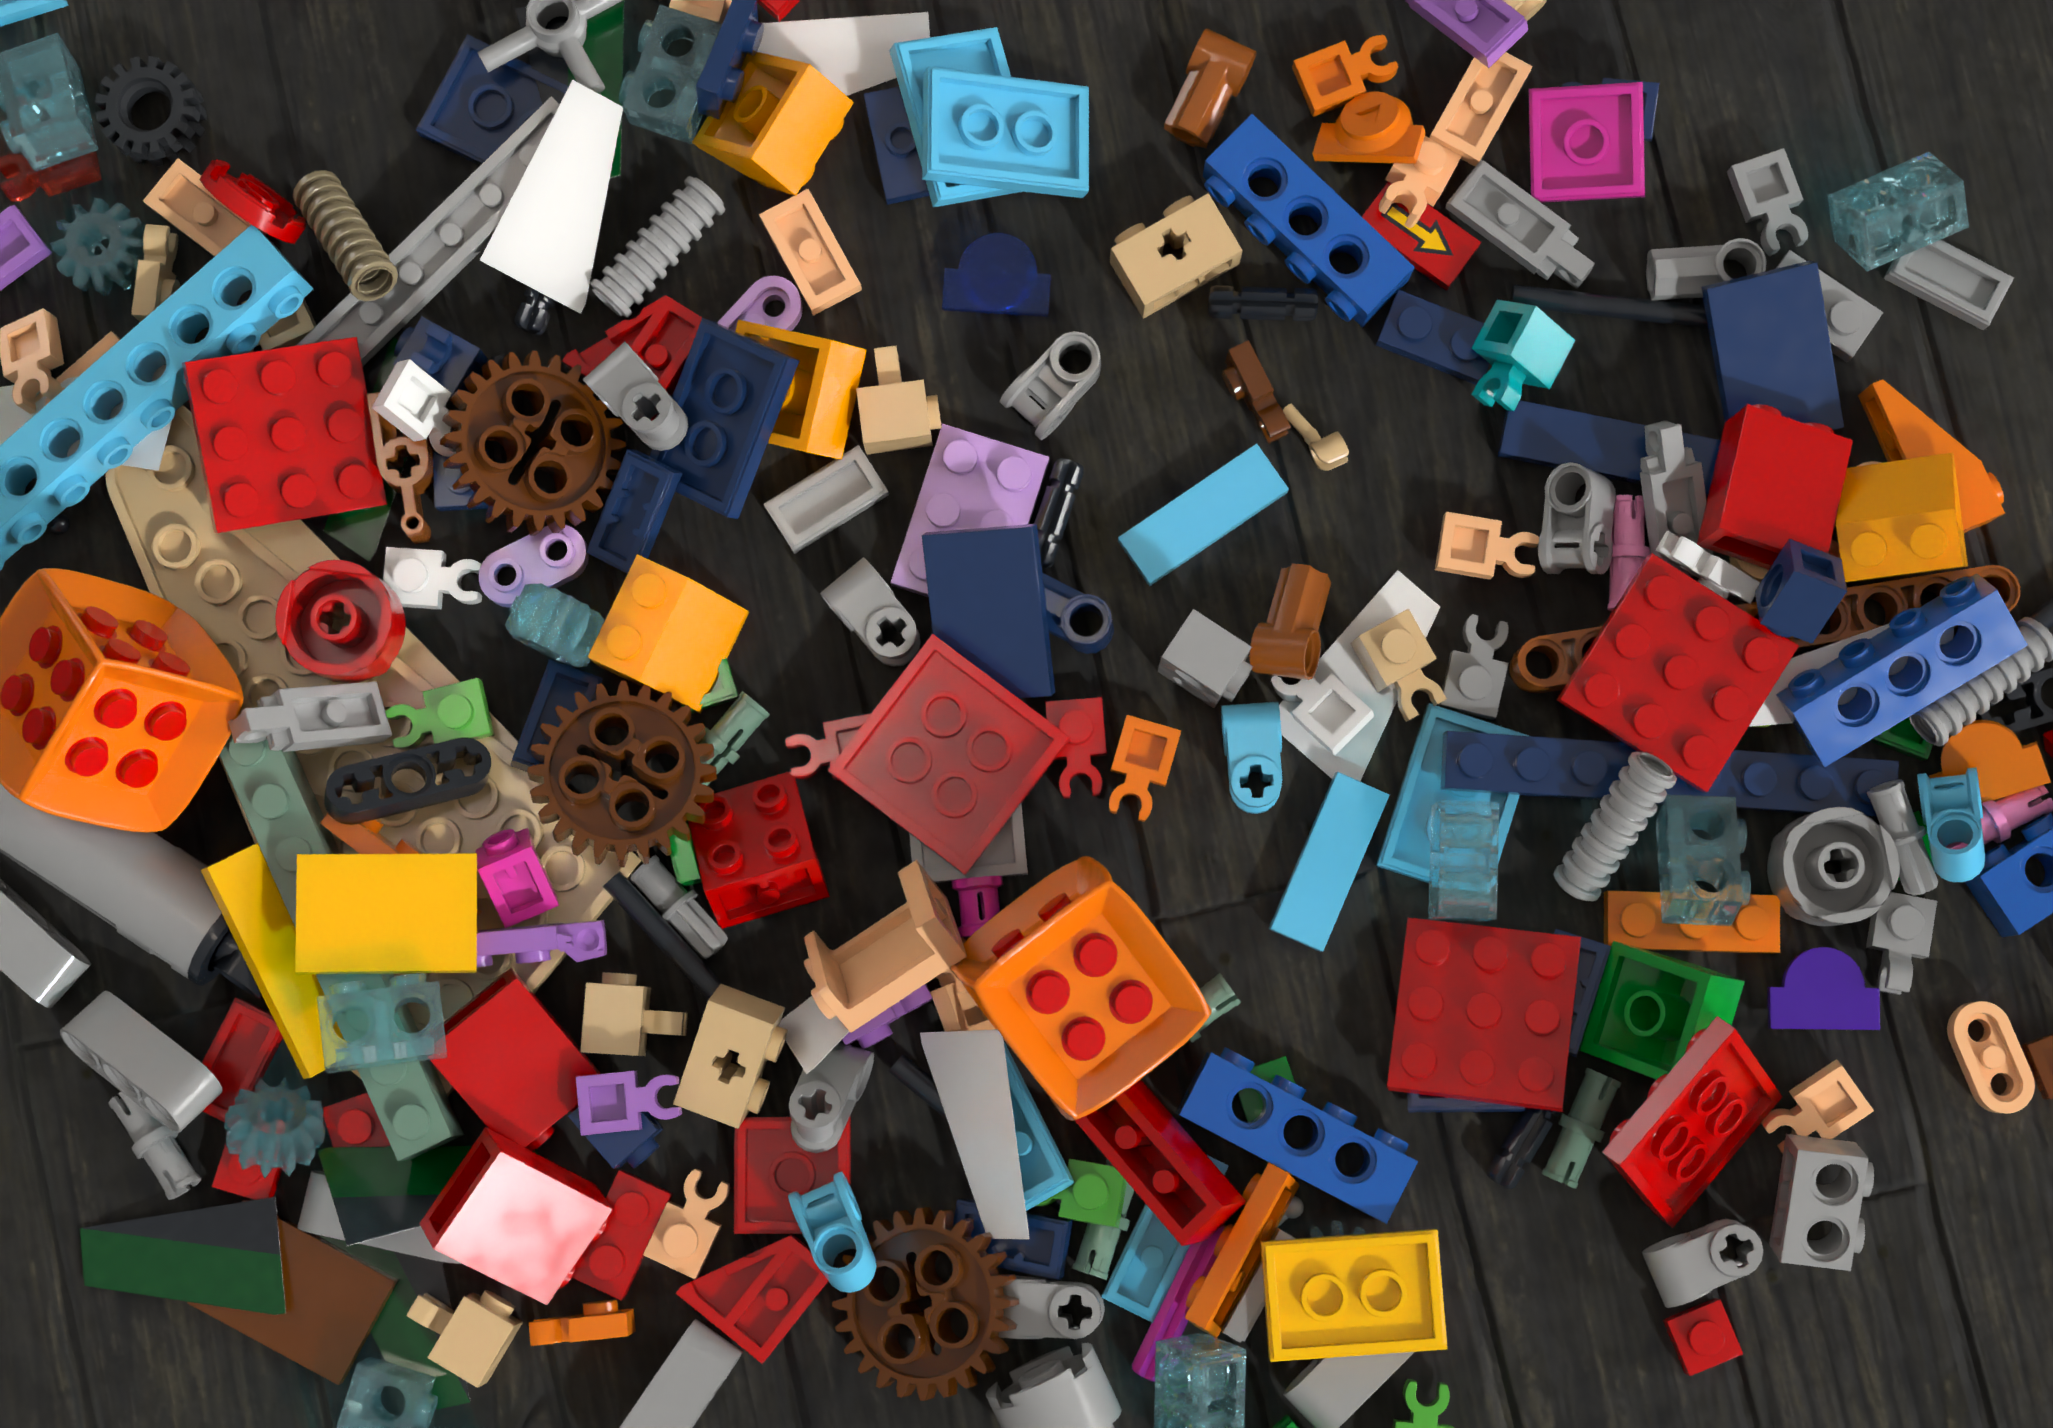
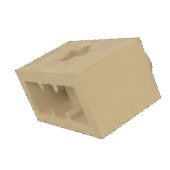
M1209 193L1195 201L1192 196H1186L1166 208L1163 212L1165 218L1147 228L1143 223L1136 224L1115 238L1117 245L1111 248L1110 263L1143 319L1239 265L1243 250ZM1169 243L1174 250L1183 247L1182 259L1176 260L1172 254L1162 257L1164 244Z
M720 984L707 1002L673 1104L737 1129L749 1111L758 1114L770 1085V1081L761 1078L767 1060L777 1061L788 1033L787 1029L779 1027L785 1007ZM729 1050L739 1053L738 1063L740 1066L731 1063L732 1053Z

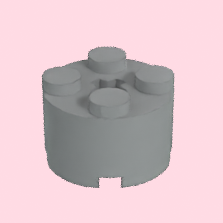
M1832 807L1799 817L1789 823L1773 838L1767 862V874L1771 890L1774 895L1778 896L1784 911L1794 919L1817 926L1853 923L1872 916L1883 906L1891 891L1895 888L1900 871L1899 855L1891 835L1881 825H1878L1871 818L1864 815V813L1847 807ZM1839 861L1841 872L1834 875L1826 874L1824 862Z
M1081 1343L1082 1354L1073 1356L1070 1347L1066 1346L1048 1352L1019 1366L1009 1373L1014 1383L1002 1392L997 1382L993 1384L986 1392V1397L1000 1427L1114 1428L1113 1422L1120 1416L1122 1409L1092 1344Z

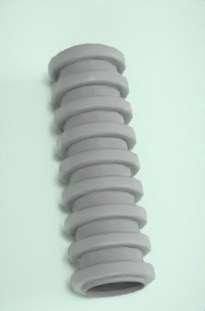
M688 176L684 180L686 188L683 191L676 189L672 193L675 200L671 204L664 202L661 205L663 213L660 216L652 215L649 219L651 226L648 229L640 228L637 232L640 238L636 242L630 240L625 245L628 251L624 255L618 253L614 257L616 264L612 268L606 266L602 270L605 276L601 281L594 279L590 283L593 293L620 317L623 315L628 318L632 314L631 305L633 303L640 305L644 301L641 294L645 290L652 292L655 289L653 281L657 277L664 279L667 275L665 268L668 265L676 266L679 262L676 256L680 252L686 254L691 249L688 243L692 239L698 241L702 237L700 230L703 226L710 228L714 224L712 219L714 214L722 215L725 212L724 203L720 197L700 179Z
M2024 617L2019 620L2017 626L2028 646L1911 715L1909 719L1917 733L1931 744L1936 746L1944 745L1948 742L1949 735L1955 736L1962 731V724L1969 725L1974 722L1976 714L1982 715L1990 709V703L1996 704L2003 699L2004 693L2009 694L2017 688V682L2023 683L2030 678L2031 672L2041 670L2044 667L2045 661L2050 662L2053 660V636L2049 630L2032 618Z
M1636 751L1631 753L1628 758L1630 766L1621 768L1618 775L1620 780L1612 782L1609 788L1610 794L1604 795L1600 800L1601 808L1595 809L1590 817L1592 822L1586 823L1581 830L1582 836L1575 838L1573 841V850L1567 851L1562 860L1564 864L1558 865L1554 870L1553 875L1558 885L1571 896L1583 901L1593 902L1598 900L1601 895L1600 888L1606 887L1610 882L1611 877L1609 874L1615 873L1618 870L1619 860L1625 859L1629 853L1628 846L1634 845L1638 840L1639 835L1637 831L1640 832L1646 828L1648 824L1646 817L1654 816L1657 811L1656 803H1661L1666 798L1667 792L1665 788L1669 789L1675 785L1677 778L1672 769L1658 757L1646 752Z

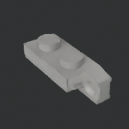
M1480 160L1446 204L1445 208L1533 274L1537 273L1546 280L1554 273L1577 289L1589 275L1595 264L1573 247L1579 238L1569 230L1571 225L1484 160Z
M1661 421L1645 425V443L1648 456L1641 458L1640 468L1642 472H1640L1650 554H1655L1686 575L1695 577L1682 569L1681 565L1669 560L1655 550L1666 531L1675 534L1679 538L1681 536L1686 537L1697 544L1706 507L1702 463L1695 461L1692 448L1684 447L1680 424ZM1703 548L1705 551L1713 555L1712 550Z
M377 682L278 689L271 696L261 697L260 700H257L258 707L245 708L242 710V714L229 721L234 744L258 743L267 740L270 750H283V752L383 743L392 736Z

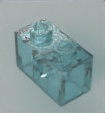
M58 33L0 52V106L7 114V120L1 121V129L10 150L14 154L22 152L33 170L38 171L99 150L80 67Z

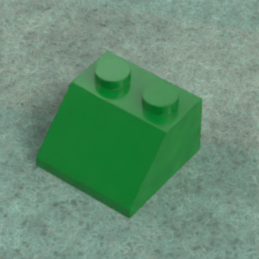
M1613 941L1580 1051L1657 1080L1660 1076L1668 1074L1684 1056L1691 1038L1698 1031L1706 1029L1717 1016L1732 1025L1745 981L1690 962Z

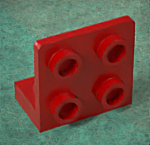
M785 772L715 793L714 800L711 803L696 802L705 812V821L703 824L689 820L688 822L703 889L721 929L830 897L824 874L813 848L795 777L791 775V772Z

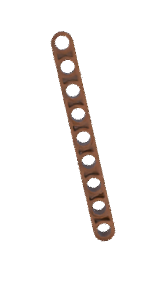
M1988 565L1848 587L1846 594L1829 618L1830 629L1827 635L1818 634L1813 643L1793 636L1786 638L1799 645L1795 653L1816 650L1881 627L1871 623L1866 618L1864 613L1866 599H1873L1883 606L1885 610L1884 626L1889 624L1897 614L1910 608L1922 607L1920 595L1923 590H1928L1938 597L1941 590L1950 582L1962 577H1971L1976 573L1998 590L2010 612L2019 601L2020 584L2017 577L2009 569L1999 565ZM1757 602L1736 605L1751 616L1759 617ZM1603 626L1543 635L1528 640L1513 654L1510 661L1509 673L1513 682L1519 689L1528 693L1563 690L1583 659L1582 648L1584 644L1593 643ZM1529 652H1541L1550 659L1552 673L1549 678L1538 679L1528 672L1525 664L1526 656Z

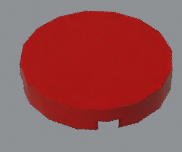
M216 159L210 162L199 180L218 201L270 236L286 243H296L305 230L307 223L304 217L298 216L297 219L293 218L297 211L293 209V205L251 174L247 175L242 172L238 179L228 174L227 171L231 165L226 161Z

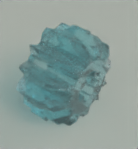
M94 198L89 213L80 204H72L73 215L76 219L71 224L66 220L56 221L57 228L66 237L50 243L52 250L57 255L63 256L56 264L59 272L66 277L73 276V285L82 291H87L94 286L95 291L100 295L109 296L114 281L124 290L131 289V280L127 274L131 270L137 273L139 260L137 257L144 255L143 238H141L146 226L144 222L138 217L130 218V209L122 203H116L109 208L108 203L102 198ZM104 239L110 241L107 249L101 243ZM99 246L103 253L95 255V247Z
M542 583L525 584L520 596H516L509 609L511 614L505 626L514 639L538 651L541 655H546L570 667H584L590 662L588 655L605 621L599 612L589 608V605L576 600L573 596L564 594L556 588H549Z
M284 1077L278 1084V1087H270L260 1078L254 1092L244 1089L239 1090L238 1096L235 1097V1105L229 1106V1111L226 1112L224 1128L227 1129L226 1146L229 1154H239L242 1170L258 1164L264 1178L272 1171V1168H280L290 1177L293 1170H295L296 1163L310 1166L311 1160L315 1157V1150L320 1148L321 1143L324 1142L325 1126H323L324 1110L321 1107V1101L310 1100L311 1094L308 1091L307 1085L291 1090Z

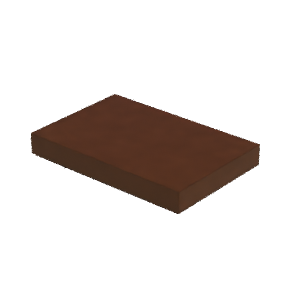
M244 1199L242 1202L252 1201V1200H250V1199ZM277 1214L286 1313L272 1315L194 1302L187 1303L329 1381L340 1385L347 1377L398 1279L319 1236L298 1229V1225Z

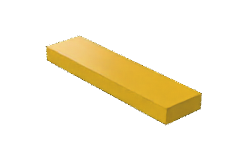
M259 844L250 845L201 869L204 879L303 1079L311 1078L350 1057L349 1049L316 974L296 975L295 973L296 928Z

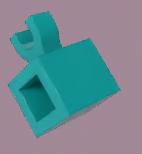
M1496 300L1472 346V349L1491 364L1492 367L1478 381L1471 395L1485 406L1492 407L1496 401L1506 410L1514 411L1521 399L1522 384L1547 389L1551 388L1575 339L1537 306Z

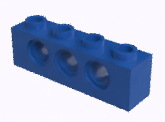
M1253 114L1205 160L1203 177L1207 181L1204 183V186L1209 194L1222 206L1228 207L1232 204L1247 218L1244 224L1249 232L1264 245H1269L1271 242L1287 256L1284 261L1290 271L1306 284L1311 280L1314 281L1327 294L1325 297L1327 305L1344 321L1349 322L1353 318L1363 327L1409 281L1415 267ZM1257 177H1266L1276 184L1278 192L1269 197H1261L1251 191L1248 183ZM1297 215H1307L1317 223L1318 231L1311 235H1300L1290 227L1289 220ZM1336 253L1350 254L1357 261L1359 269L1350 274L1339 273L1331 266L1329 258Z
M1976 573L1971 577H1962L1950 582L1941 590L1940 596L1922 607L1910 608L1897 614L1890 621L1889 628L1874 637L1858 639L1849 643L1839 652L1838 658L1823 667L1809 669L1798 674L1789 682L1788 688L1779 692L1776 696L1806 747L1826 767L2025 648L2028 644L1998 590ZM1958 625L1955 637L1948 643L1940 645L1942 634L1948 628ZM1908 656L1905 667L1900 672L1889 675V669L1894 661ZM1852 687H1858L1855 697L1850 702L1838 705V700L1844 691Z
M2051 813L2040 817L2023 828L2021 833L2025 840L2011 849L2007 850L2004 844H2000L1985 853V865L1980 874L1972 880L1965 881L2001 937L2020 935L2053 913V815ZM2031 856L2037 858L2045 870V877L2040 886L2033 885L2025 874V865Z
M1224 1047L1220 1057L1212 1052H1206L1175 1112L1176 1114L1385 1224L1388 1223L1418 1163L1417 1160L1405 1155L1409 1146L1407 1142L1379 1128L1374 1137L1365 1134L1353 1127L1358 1118L1357 1116L1328 1101L1323 1110L1302 1100L1307 1091L1306 1089L1277 1074L1274 1076L1271 1084L1251 1074L1255 1063ZM1245 1088L1256 1090L1263 1101L1260 1115L1252 1121H1240L1232 1110L1234 1096ZM1304 1115L1312 1124V1138L1304 1147L1292 1148L1284 1139V1126L1290 1118ZM1355 1142L1363 1151V1165L1356 1173L1343 1175L1337 1169L1335 1163L1336 1153L1342 1145Z

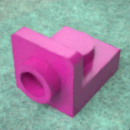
M528 828L515 832L513 829L497 832L488 837L483 842L482 847L475 851L477 853V870L505 928L559 906L558 897L538 857L533 837Z

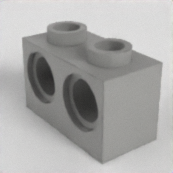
M1193 609L1162 655L1157 672L1212 708H1215L1221 697L1232 702L1248 678L1254 666L1245 660L1252 647Z
M1786 1134L1769 1242L1770 1247L1781 1263L1851 1271L1853 1254L1862 1251L1865 1240V1223L1863 1218H1859L1862 1197L1870 1196L1874 1183L1873 1164L1868 1162L1869 1158L1856 1142ZM1830 1164L1841 1165L1840 1174L1834 1182L1826 1185L1816 1184L1817 1174L1823 1167ZM1820 1221L1832 1222V1228L1826 1237L1820 1240L1807 1239L1808 1231L1815 1223Z

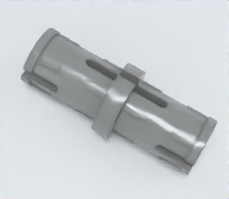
M123 1092L118 1093L121 1099L118 1096H114L108 1104L115 1111L135 1143L132 1146L133 1153L137 1159L141 1157L145 1159L164 1189L168 1200L188 1192L191 1189L189 1184L196 1186L201 1181V1177L195 1172L176 1142L175 1138L178 1136V1133L164 1126Z

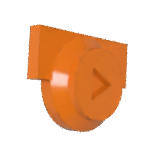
M1366 92L1351 99L1345 105L1335 123L1321 124L1312 154L1314 161L1416 164L1425 136V129L1423 125H1413L1409 108L1402 100L1384 92Z
M1975 720L1969 725L1963 724L1960 733L1955 736L1949 735V740L1943 745L1941 752L1942 771L1929 775V778L1966 774L1967 768L1977 767L1981 803L2051 783L2037 741L2022 746L2013 731L2003 724L1991 720Z

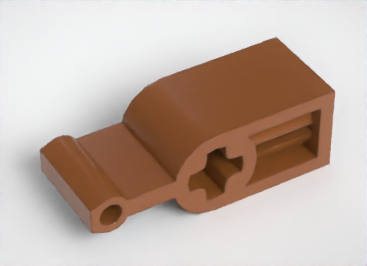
M380 392L367 394L377 466L386 482L395 492L403 497L405 515L401 519V527L414 544L429 542L431 528L424 520L420 496L430 489L434 483V450L430 443L429 435L427 439L412 441L371 408ZM411 456L418 465L411 467L410 477L403 478L396 469L403 467L404 457Z

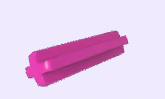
M1223 1224L1207 1241L1190 1245L1154 1322L1151 1323L1132 1363V1370L1139 1376L1153 1382H1158L1161 1379L1188 1323V1320L1184 1317L1189 1310L1186 1307L1189 1291L1200 1276L1207 1277L1217 1259V1256L1214 1255V1248L1226 1225Z

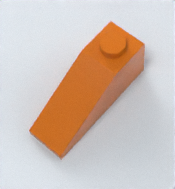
M1882 379L1872 383L1858 395L1888 462L1953 453L1964 533L1987 524L2005 513L2001 505L2004 502L2001 485L1992 473L1986 472L1982 461L1885 380Z

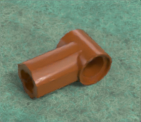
M1206 28L1189 60L1185 73L1188 76L1164 123V129L1183 143L1192 147L1198 146L1207 149L1223 118L1231 97H1237L1242 89L1257 51Z
M1292 563L1290 567L1281 569L1267 621L1259 623L1252 636L1250 645L1252 648L1249 656L1250 665L1254 666L1252 668L1254 673L1304 680L1313 678L1319 664L1321 650L1318 630L1331 587L1328 574L1304 564Z

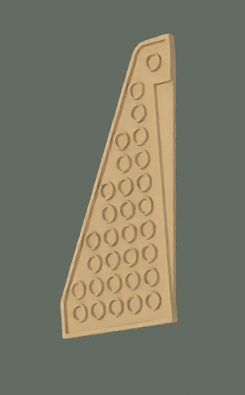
M182 405L176 410L175 416L172 419L159 471L120 465L106 472V486L149 592L166 599L191 615L211 637L240 681L244 696L240 714H242V710L245 708L258 707L257 700H260L261 697L271 696L278 689L350 684L327 680L296 662L282 644L277 634L275 620L280 595L292 579L295 580L308 570V567L318 562L340 559L301 519L214 533L192 413ZM345 613L343 619H334L332 628L340 632L343 626L349 625L351 616ZM406 627L402 647L387 672L357 683L377 682L386 711L390 707L399 704L409 705L417 710L426 708L422 691L459 683L460 681ZM491 713L490 717L495 735L477 740L488 749L491 756L489 777L486 785L480 792L471 796L379 819L384 824L383 828L379 831L381 835L394 845H397L401 839H404L424 854L475 853L478 848L482 847L483 842L488 837L497 832L507 829H513L515 832L528 828L533 837L538 857L558 897L559 906L510 927L596 921L613 900V897L602 886L619 871L629 881L630 876L643 864L639 856L634 852H629L625 867H620L616 852L608 851L603 862L598 865L595 864L594 847L590 845L580 855H573V835L557 843L552 832L559 821L542 824L538 813L548 803H533L530 790L543 783L529 780L528 772L510 766L519 741ZM408 717L398 720L388 719L392 736L383 743L295 751L324 817L328 813L324 805V796L329 776L342 766L408 751L398 749L392 743L393 739L405 737L410 733L412 722ZM432 734L426 735L424 741L413 749L434 744ZM219 755L218 757L220 759V762L223 766L230 786L236 797V800L246 821L248 829L251 833L253 841L256 844L258 843L256 837L253 833V830L249 824V821L245 815L242 805L238 799L235 789L231 783V780ZM457 758L453 769H461L464 776H472L475 765H467L463 758ZM432 763L436 771L435 783L436 785H441L443 773L437 774V764ZM412 769L399 770L391 778L394 786L406 793L417 792L425 785L421 774ZM375 777L374 789L379 788V798L384 799L381 792V777ZM352 785L343 787L341 797H348L352 804H359L361 802L362 793H355ZM332 833L340 854H359ZM477 870V908L482 911L477 918V930L505 928ZM558 949L550 950L551 960L533 963H516L515 953L492 955L493 965L477 967V973H395L394 976L422 1039H424L511 967L535 994L567 954ZM352 1056L346 1058L345 1061L348 1068L361 1078ZM435 1067L438 1076L442 1082V1085L446 1091V1094L449 1097V1095L454 1091V1087Z

